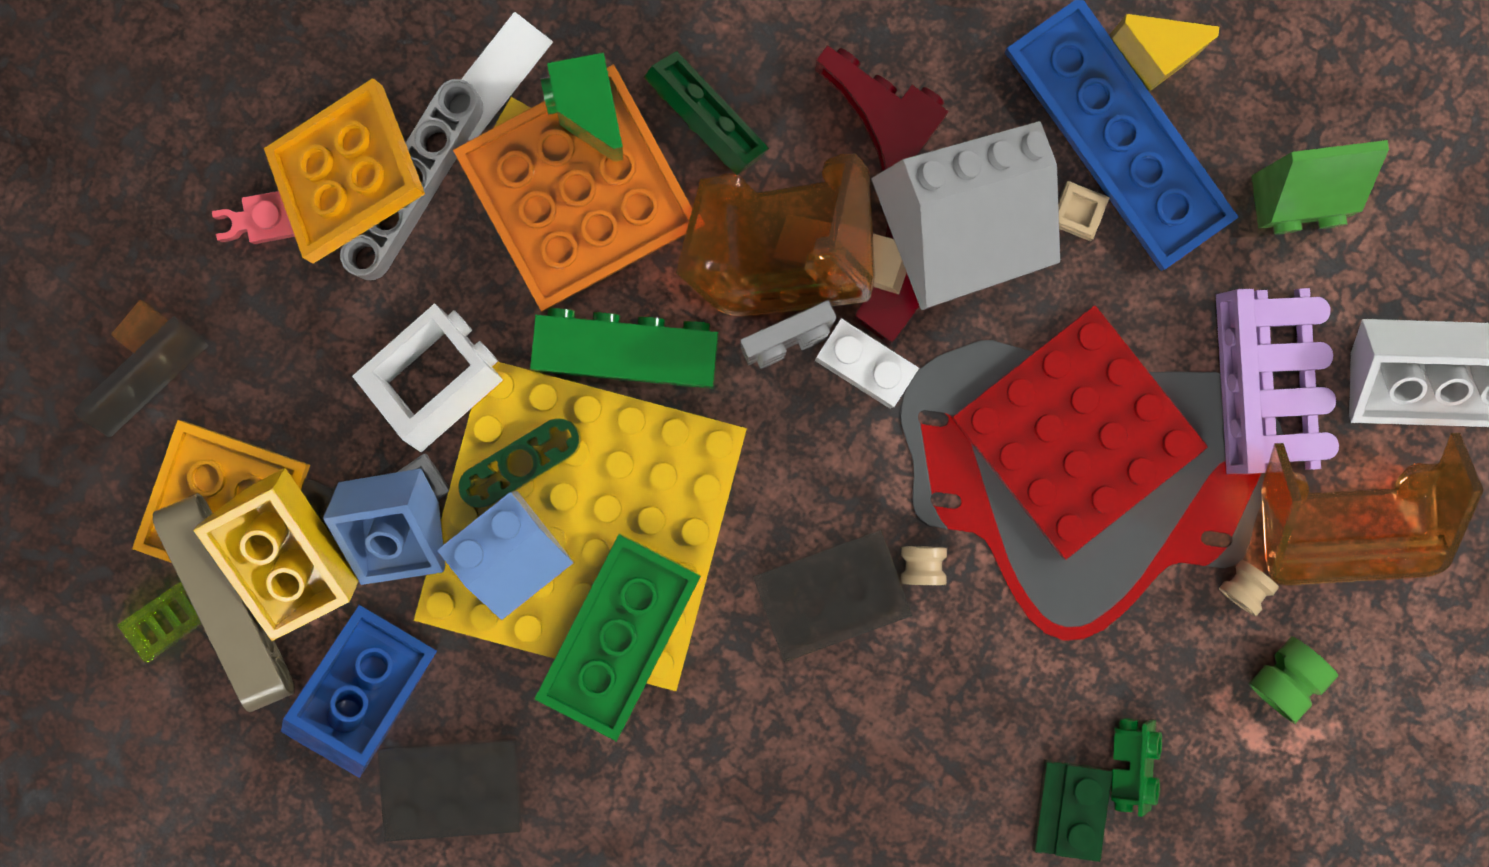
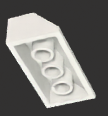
M1362 319L1351 351L1349 418L1351 423L1489 427V323Z

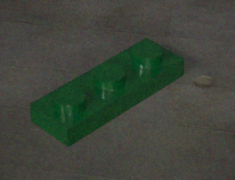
M678 51L652 65L645 74L644 78L656 90L657 94L684 119L689 128L697 133L718 155L719 159L737 176L759 161L769 150V147Z

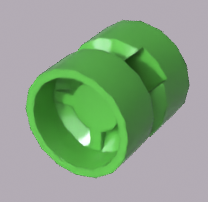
M1291 636L1275 654L1276 665H1265L1249 682V686L1274 710L1291 723L1296 724L1311 708V695H1322L1338 678V674L1314 650L1299 639Z

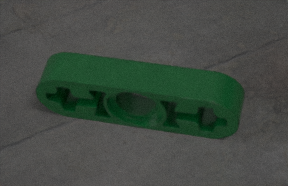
M565 419L547 421L465 471L460 478L458 486L461 498L472 507L481 508L493 505L508 493L518 490L574 456L581 445V435L578 428L572 422ZM557 427L561 432L569 430L572 436L566 441L569 448L564 452L559 447L548 450L544 454L550 461L543 465L540 453L530 444V441L537 437L539 446H542L553 438L550 432L553 428ZM520 449L527 451L533 459L531 471L522 477L513 475L507 465L510 454ZM497 461L501 475L511 485L504 489L502 480L497 481L487 488L490 495L487 499H484L482 495L472 496L469 490L475 485L472 478L478 475L479 478L486 479L496 474L497 472L491 468V465Z

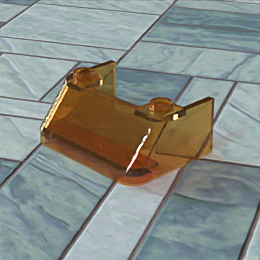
M1461 433L1450 434L1439 463H1416L1407 467L1398 477L1394 489L1309 493V485L1305 476L1292 471L1284 443H1274L1261 487L1265 562L1270 579L1279 585L1424 578L1440 574L1448 569L1454 560L1484 491Z

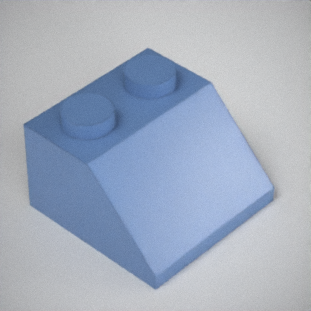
M421 468L338 482L323 519L361 585L444 572L445 560L437 551L443 546L439 502Z
M518 491L508 493L437 550L465 587L501 620L574 563Z

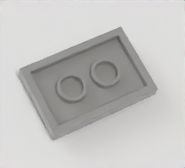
M829 300L741 339V351L748 366L757 362L760 369L784 359L787 352L786 349L799 343L801 350H805L826 340L830 333L829 329L836 319Z

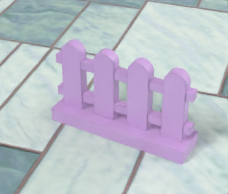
M1310 288L1294 290V298L1268 299V290L1254 291V289H1236L1216 294L1227 474L1278 472V462L1305 461V470L1321 469V460L1333 458L1339 450L1337 438L1328 432L1319 433L1318 415L1330 413L1336 405V397L1333 391L1326 387H1316L1315 370L1325 369L1333 361V351L1328 344L1313 342L1312 325L1322 324L1328 320L1330 316L1329 303L1321 297H1310ZM1296 326L1297 343L1271 344L1270 327ZM1299 371L1300 388L1274 390L1273 372ZM1302 416L1303 434L1276 435L1275 417Z

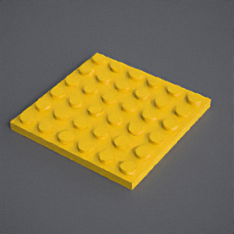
M497 362L492 367L503 381L474 405L469 414L441 518L443 545L493 506L477 508L464 502L458 488L463 473L547 421L565 419L572 422L580 432L581 445L577 453L516 491L520 493L574 563L501 620L465 587L445 561L444 572L426 575L414 621L555 659L618 534H622L701 575L647 681V684L677 691L747 428ZM557 427L553 428L550 431L553 438L542 446H539L537 437L530 441V444L540 453L543 465L550 461L544 454L548 450L559 447L564 452L569 448L566 443L568 438L572 437L569 430L561 432ZM522 449L516 450L508 458V469L515 476H525L533 467V459L527 451ZM497 461L491 465V468L497 472L496 474L486 479H481L478 475L472 478L475 483L469 489L472 496L482 495L484 499H487L490 496L487 488L497 481L502 480L504 489L511 485L501 475Z

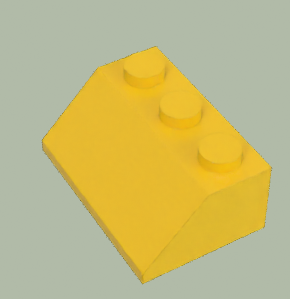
M286 468L247 487L198 524L193 530L271 641L350 602L359 582L340 547Z

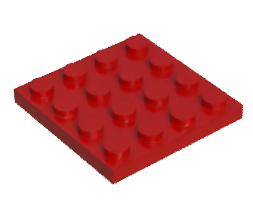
M1096 305L1089 308L951 417L1062 559L1065 560L1208 448Z

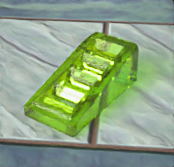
M181 581L117 625L145 663L153 660L202 624L195 609L183 594L185 589ZM174 599L177 600L190 618L183 624L168 605ZM160 610L174 628L168 634L165 633L153 616ZM143 622L147 623L159 639L153 645L149 643L138 628Z

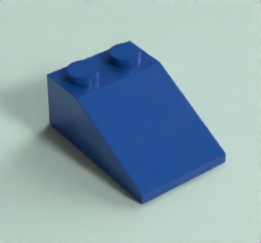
M359 605L283 718L281 732L360 778L422 678L437 650Z

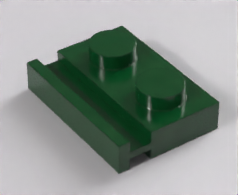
M1044 759L1032 850L1035 853H1049L1061 857L1101 861L1113 771L1109 768L1067 762L1060 763Z

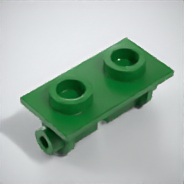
M1120 718L1119 727L1114 729L1113 760L1130 761V769L1113 768L1111 801L1115 802L1116 811L1133 812L1134 805H1138V816L1143 817L1151 811L1152 805L1156 806L1158 804L1160 780L1153 777L1154 759L1159 760L1161 756L1162 733L1155 732L1156 720L1154 719L1143 723L1142 728H1138V720Z

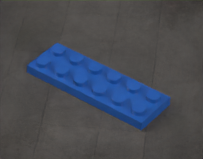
M1074 0L1006 48L1005 54L1104 193L1107 197H1110L1109 200L1160 271L1167 269L1239 218L1084 0Z

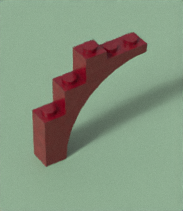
M827 45L816 60L815 70L843 95L863 122L877 152L881 170L884 171L903 159L919 155L949 112L942 107L945 103L944 100L929 88L922 87L919 90L914 85H911L902 99L895 95L897 92L896 87L880 75H875L874 78L870 77L859 69L860 61L850 52L843 48H839L836 52ZM887 222L885 237L894 239ZM906 273L899 294L872 286L853 320L887 345L893 343L919 307L908 274Z

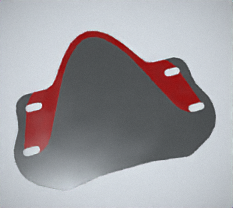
M980 340L937 356L920 368L909 383L902 402L901 425L913 458V507L916 515L929 526L972 532L983 538L991 549L1010 591L1028 619L1044 633L1063 641L1085 639L1105 630L1136 602L1157 576L1168 566L1188 563L1227 568L1238 564L1243 560L1248 551L1258 511L1280 480L1284 467V462H1278V472L1227 474L1220 373L1148 371L1208 448L1065 560L1062 559L951 418L1034 352L994 340ZM923 410L941 412L948 416L949 421L943 427L925 425L919 422L918 414ZM1276 419V435H1283L1280 422ZM935 492L955 494L961 498V505L955 509L938 507L931 503L930 498ZM1205 531L1226 533L1231 536L1232 543L1228 547L1210 546L1201 541V536Z

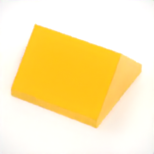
M1126 14L1109 36L1150 92L1200 54L1218 37L1220 27Z

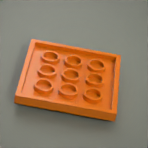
M614 64L607 67L623 145V160L612 161L560 126L557 113L548 115L545 101L453 149L541 312L701 226Z

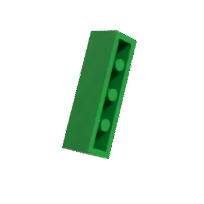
M548 308L547 316L535 315L530 370L542 373L714 389L719 333L710 331V323L683 321V329L665 327V319L638 317V324L620 323V315L593 312V319L587 320L575 318L574 310Z

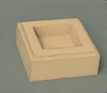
M1067 181L1058 200L1059 229L1092 241L1110 197Z

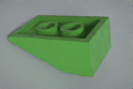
M1388 140L1291 152L1253 174L1252 184L1258 229L1273 227L1274 234H1286L1301 231L1302 223L1318 221L1319 229L1347 225L1348 217L1360 213L1364 209L1389 151Z

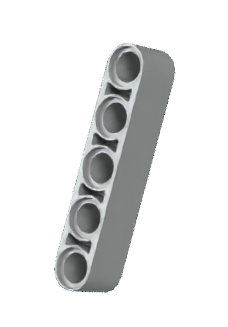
M451 79L443 83L406 141V146L416 171H421L423 174L422 187L425 195L398 211L399 220L394 228L382 230L380 223L342 246L340 260L343 267L349 273L364 280H376L388 271L455 162L457 157L453 149L468 141L483 114V102L476 90L467 81ZM460 94L469 95L471 103L466 111L457 114L450 112V103L454 97ZM435 133H445L447 136L445 147L438 152H428L426 147L428 138ZM365 247H372L375 252L373 264L366 269H359L356 264L358 252Z

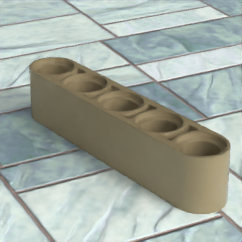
M196 493L154 511L153 523L238 699L246 711L253 712L294 694L293 680L275 641H271L193 531L198 524L213 514L203 496Z

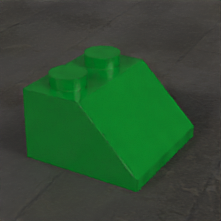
M604 52L547 63L550 77L541 78V84L548 115L557 113L560 126L612 161L623 160V145Z

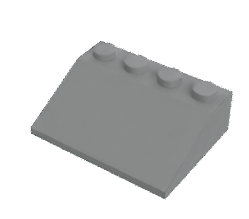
M1041 121L903 159L871 178L921 310L1060 263L1057 163Z

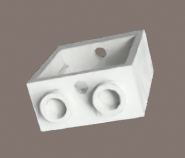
M435 303L352 376L400 438L420 452L425 450L503 381L492 367L498 362L495 356L481 341L474 345L467 337L472 331L469 325L456 311L453 310L447 315ZM446 334L470 363V366L414 415L389 383L439 338Z

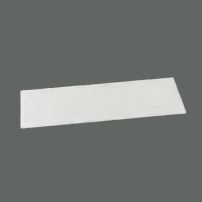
M516 12L512 14L461 79L467 81L476 90L483 102V114L468 138L469 141L478 137L553 43L552 40ZM460 94L454 97L450 103V112L457 114L466 111L471 103L470 96Z

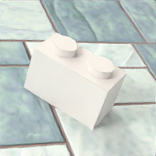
M842 318L815 359L816 362L890 409L895 407L919 369Z

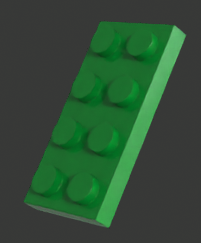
M618 534L534 700L617 742L701 575L622 534Z

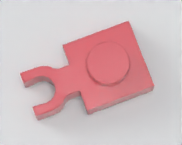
M279 191L241 198L244 210L242 212L236 213L229 209L212 211L213 218L217 220L230 218L232 221V227L228 232L216 234L217 241L222 243L236 240L245 232H248L249 242L252 244L295 237Z

